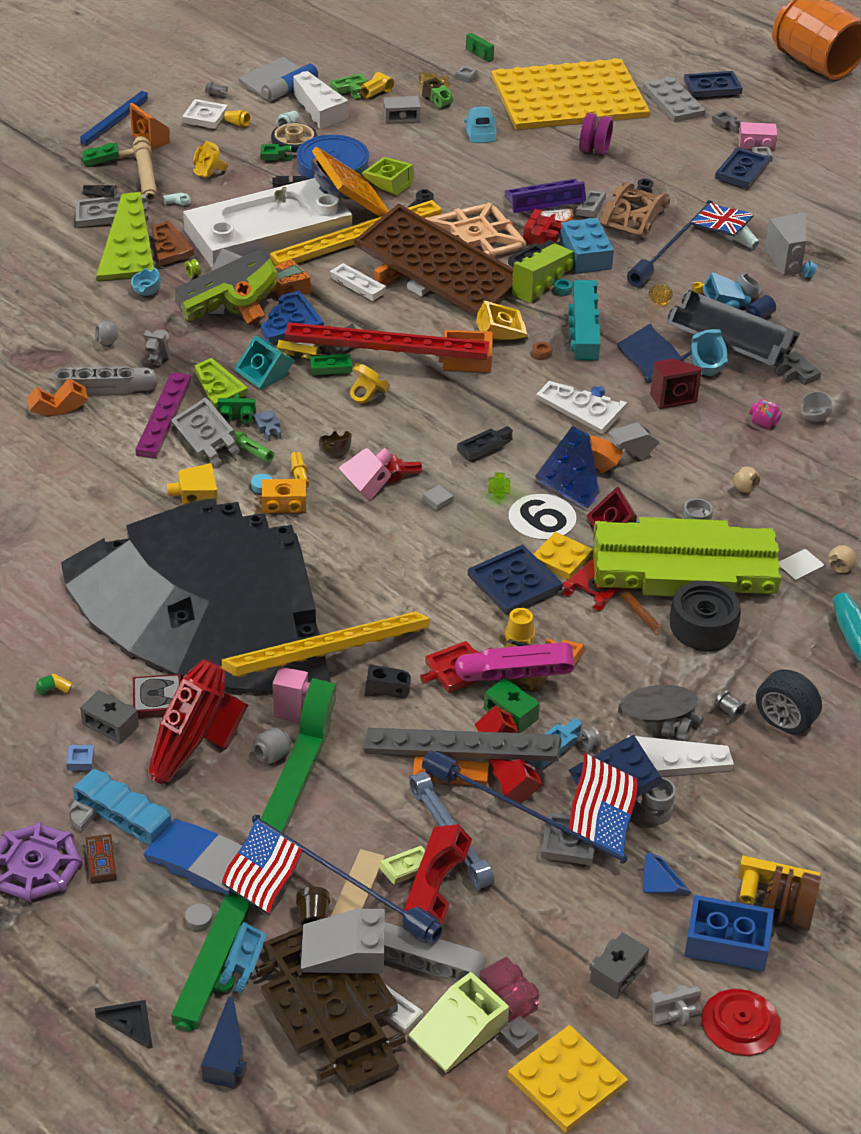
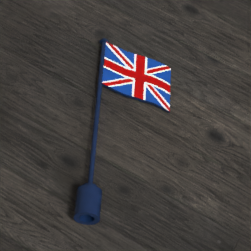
M708 200L706 205L651 261L642 259L627 273L628 282L634 287L642 286L654 274L653 263L691 225L735 237L754 217L753 214L722 207Z

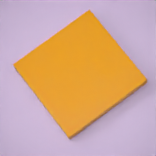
M315 147L312 150V153L340 192L380 217L389 212L365 177L319 147Z

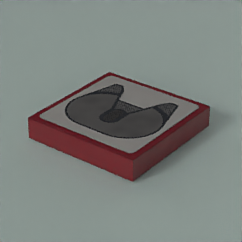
M181 674L133 677V707L137 709L138 717L164 716L181 682Z

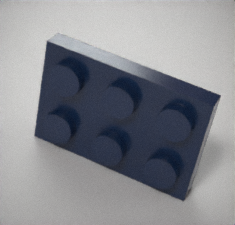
M734 71L684 74V82L693 98L742 94L743 88Z
M737 147L716 171L715 179L738 185L741 188H749L767 167L770 157Z

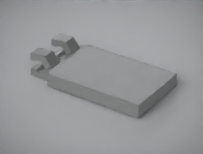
M141 194L142 201L144 202L145 220H149L146 194ZM121 195L76 200L77 228L113 223Z
M207 398L202 399L171 419L173 425L198 456L204 459L208 457L215 467L222 463L216 452L218 449L226 446L233 456L240 452L234 440L236 433Z

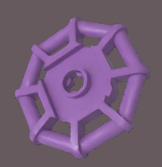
M36 822L35 825L12 832L5 831L1 834L0 865H7L8 871L3 875L0 871V892L25 899V902H32V899L58 891L64 892L77 869L83 865V858L79 856L73 840L74 835L70 831L63 832L42 825V822ZM24 838H30V840L23 842ZM11 846L7 854H3L7 847ZM62 846L65 847L68 855H61L58 849ZM35 857H38L37 862L31 863L28 861V859L33 860ZM61 865H67L59 877L56 874L57 870ZM16 880L25 883L26 887L23 888L10 882Z

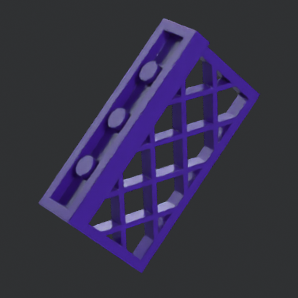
M577 179L505 190V196L512 204L513 213L586 201L585 183L583 181L578 182Z

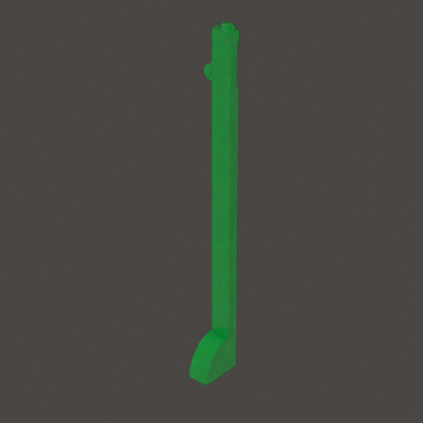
M312 678L301 713L299 735L261 816L263 821L284 834L330 732L331 716L336 702V683ZM234 892L230 895H225L174 1007L171 1018L172 1023L177 1024L175 1029L191 1033L192 1029L198 1030L214 991L227 993L234 987L233 977H231L226 985L219 983L226 968L225 963L239 927L243 922H246L253 906Z

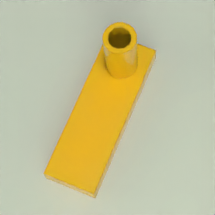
M742 855L738 878L743 879L739 900L745 904H753L758 883L768 885L769 879L776 870V866L783 867L781 879L785 880L788 878L789 869H794V882L799 883L804 872L819 876L820 872Z

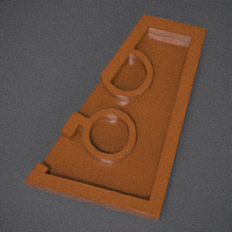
M169 221L152 226L159 266L194 256V249Z

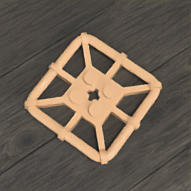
M488 202L487 204L461 210L457 208L453 212L425 218L444 230L450 231L451 234L472 246H481L484 250L483 252L493 258L498 255L523 250L526 246V241L513 227L512 221L506 219L499 209L493 206V203ZM482 212L480 216L469 219L466 217L468 215ZM492 213L498 219V222L489 223L486 218ZM452 219L459 220L456 222H447L448 220ZM504 229L505 231H508L510 235L501 234L497 231ZM500 242L509 245L493 249L490 243Z

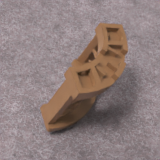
M623 182L622 186H618L613 192V197H615L613 201H608L600 224L605 228H611L645 239L646 234L649 235L651 231V223L656 215L664 212L665 208H668L670 197L666 193L656 195L635 189L634 184ZM638 201L647 206L630 211L631 206L629 202ZM632 219L634 228L636 222H641L639 230L627 227L628 220ZM623 221H624V226L619 225V224H615V223H612V222H623Z

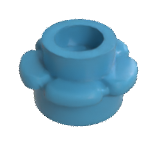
M812 260L803 264L801 273L804 274V278H813L817 264L813 263Z

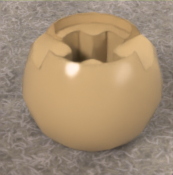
M741 467L742 469L734 475V486L742 493H751L755 486L758 487L760 483L759 473L753 467Z
M838 545L829 552V566L834 571L847 573L855 567L857 557L850 547Z

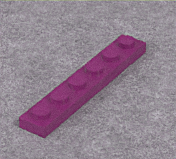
M170 373L135 449L136 456L157 459L171 428V419L176 417L190 386L191 375Z

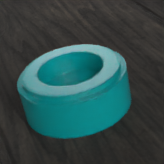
M567 279L556 280L553 291L560 296L570 295L573 291V283Z

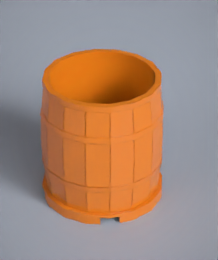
M792 0L787 7L783 5L779 11L772 31L773 42L776 43V48L779 51L788 53L795 60L814 72L833 80L846 77L860 63L861 20L850 11H847L831 0Z

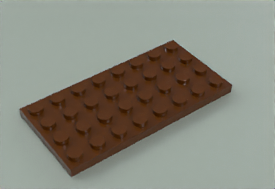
M397 204L354 240V246L476 317L484 300L497 304L512 291L513 268L401 204Z

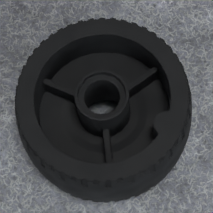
M696 581L685 584L677 590L671 605L670 628L673 635L684 645L699 650H715L725 647L735 638L739 627L741 615L739 599L732 590L719 583Z

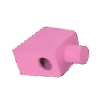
M367 448L345 462L339 469L370 501L391 477V473L384 465L393 456L386 448L382 449L376 456Z

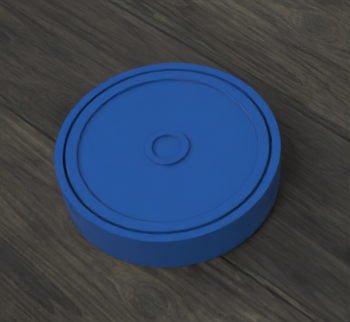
M321 135L313 137L302 143L297 150V170L301 176H306L309 179L314 178L311 161L313 158H316L312 153L315 147H319L360 175L369 168V151L367 147L359 140L349 136Z

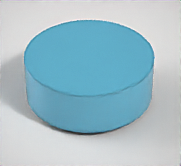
M268 474L253 476L251 479L252 490L262 494V479H272V477Z

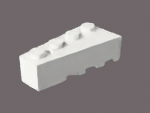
M308 71L293 76L294 95L300 104L305 106L306 112L312 115V120L317 122L319 129L348 119L347 99Z

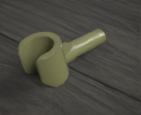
M286 187L274 192L275 202L278 199H282L283 203L286 202Z

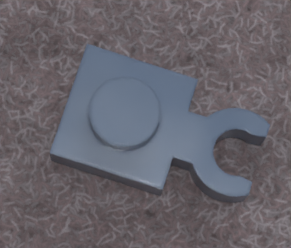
M273 410L253 415V421L259 433H265V439L268 442L271 441V435H276L278 439H281L280 422Z

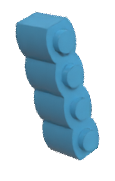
M93 769L73 787L74 800L96 809L98 816L106 821L113 822L124 832L133 834L144 844L151 845L171 823V814L166 807L151 803L149 798L143 794L131 792L128 785L112 780L106 772Z

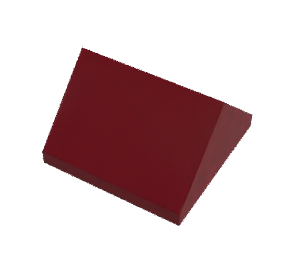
M618 486L586 515L593 528L595 521L612 523H636L637 521L636 513Z

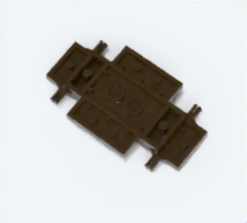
M303 926L263 942V949L269 961L255 966L258 977L274 971L280 978L262 985L261 992L297 1054L323 1044V1051L330 1064L315 1070L319 1081L335 1074L341 1079L346 1090L350 1093L399 1071V1063L392 1053V1048L405 1044L406 1039L402 1032L387 1038L376 1021L398 1011V1004L378 973L301 972Z

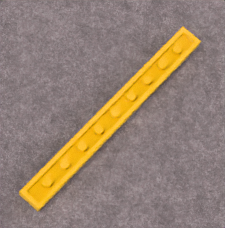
M433 200L408 208L423 218L442 214V208ZM382 217L270 253V259L276 266L289 259L299 263L347 246H352L358 236Z
M415 611L222 659V667L234 677H244L250 672H263L270 667H283L290 662L306 661L309 657H322L329 652H341L349 647L364 646L368 642H381L384 638L400 637L408 632H419L423 628L430 627V618Z

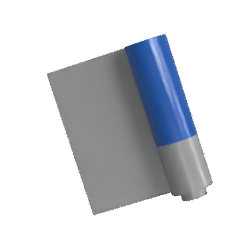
M283 56L239 77L238 81L265 100L271 102L294 91L293 76L308 71L318 78V70L311 63L300 68Z

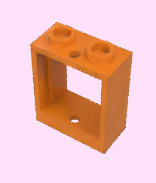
M444 330V337L490 341L487 360L439 356V362H443V371L491 372L493 332Z

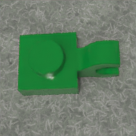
M261 144L260 158L261 160L274 161L279 160V157H281L285 161H291L292 154H286V152H291L292 148L289 145L279 147V144Z

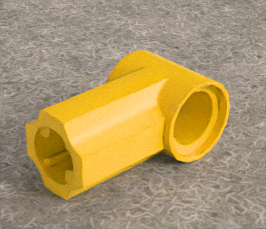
M377 72L372 80L360 86V92L365 99H369L382 91L390 92L394 87L395 81L393 78Z

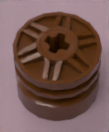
M776 866V870L769 879L764 901L765 908L780 911L778 923L782 924L786 914L790 913L792 914L793 927L810 930L821 876L804 872L799 883L794 882V869H789L788 878L785 880L781 879L783 867Z

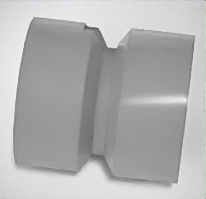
M690 499L684 505L683 519L711 520L713 507L704 499Z
M661 777L664 782L663 784L642 794L640 814L645 821L652 824H664L672 817L676 788L673 782L665 777Z

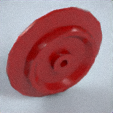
M733 988L720 991L708 999L702 1010V1027L707 1038L719 1049L732 1055L749 1057L762 1054L774 1046L780 1035V1018L775 1007L763 996L750 990Z

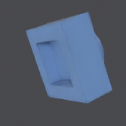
M69 745L66 762L67 770H92L95 753L94 745Z

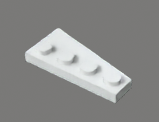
M548 381L536 394L539 401L602 435L628 408L627 402L621 400L620 402H615L606 396H602V398L593 396L591 392L585 390L583 392L575 391L573 387Z
M635 736L660 776L733 771L734 763L728 746Z

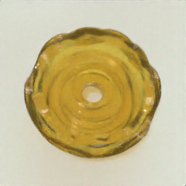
M655 284L649 290V297L653 303L665 305L672 299L673 292L667 285L660 286Z

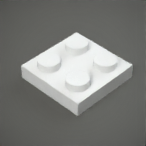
M195 99L182 116V123L216 129L223 119L224 113L228 111V105Z

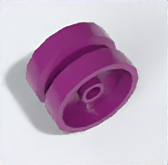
M589 112L586 114L580 134V152L590 153L594 148L596 155L606 156L612 139L613 117L604 115L599 120L597 114Z

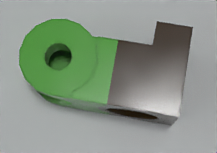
M436 77L423 82L422 96L425 99H431L436 107L442 108L453 103L451 91Z

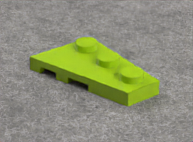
M212 358L195 365V373L211 404L216 409H218V398H235L236 393H239L241 398L248 394V387Z

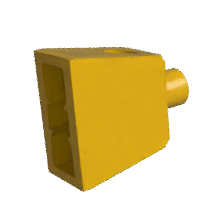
M212 463L180 470L178 472L179 482L166 484L168 497L181 495L182 505L216 498L218 505L217 487Z

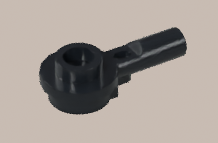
M421 189L416 193V200L407 208L433 200L434 194L428 189Z

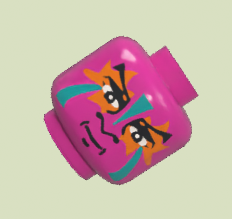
M761 399L758 403H753L749 414L752 415L753 424L770 429L772 426H777L782 412L779 411L778 404Z

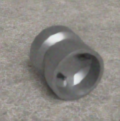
M677 717L665 719L661 735L676 737L678 741H686L691 729L692 719L685 717L682 719Z

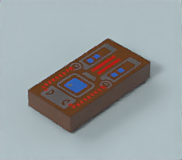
M111 834L85 837L90 882L117 880Z

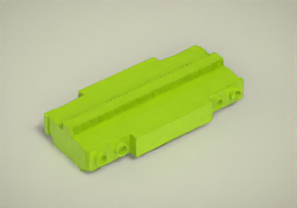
M639 517L638 523L595 521L593 558L594 581L597 587L640 588L643 595L675 596L677 590L685 584L696 581H711L726 586L733 593L778 594L782 577L779 574V547L773 528L729 527L728 521L653 517Z

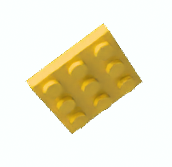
M570 1025L508 1070V1078L565 1133L569 1132L628 1084V1079Z

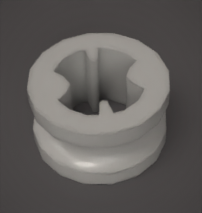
M594 726L589 727L588 731L586 729L580 731L581 742L587 751L592 750L593 747L598 748L601 746L600 734Z

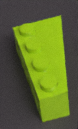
M554 243L542 249L541 253L536 252L532 254L531 258H523L521 263L515 262L513 267L512 295L532 303L548 288H551L556 280L561 279L566 272L573 268L574 251Z

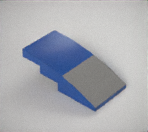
M174 819L143 855L148 862L166 866L170 874L188 878L192 886L230 895L233 891L222 885V880L228 865L242 845L213 831Z

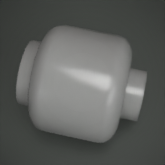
M273 727L256 736L253 751L258 760L272 764L289 754L291 740L286 732Z

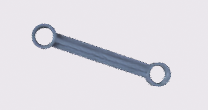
M421 772L410 776L409 785L414 797L417 800L423 801L439 826L455 825L456 823L435 794L429 775L426 772ZM470 845L463 863L468 869L473 886L479 890L494 883V876L488 862L480 860Z

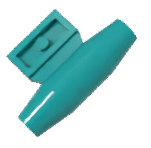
M839 593L833 598L837 623L851 652L861 663V608L848 593Z

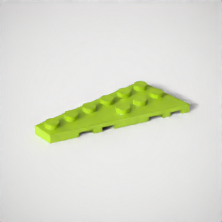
M141 192L121 195L97 271V281L132 278L144 268L153 271L154 265Z

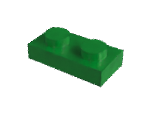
M473 33L466 34L467 51L487 62L494 60L493 44Z
M117 142L107 143L97 148H88L86 151H82L85 167L120 158Z
M351 355L310 356L311 375L352 373Z

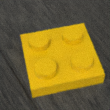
M554 532L533 555L552 573L570 580L592 557L593 549Z

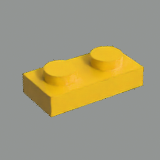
M279 340L277 348L288 356H294L297 353L302 354V358L309 360L310 356H320L322 352L318 347Z

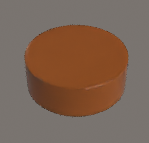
M538 342L533 345L532 355L537 359L546 360L552 356L553 348L549 343Z

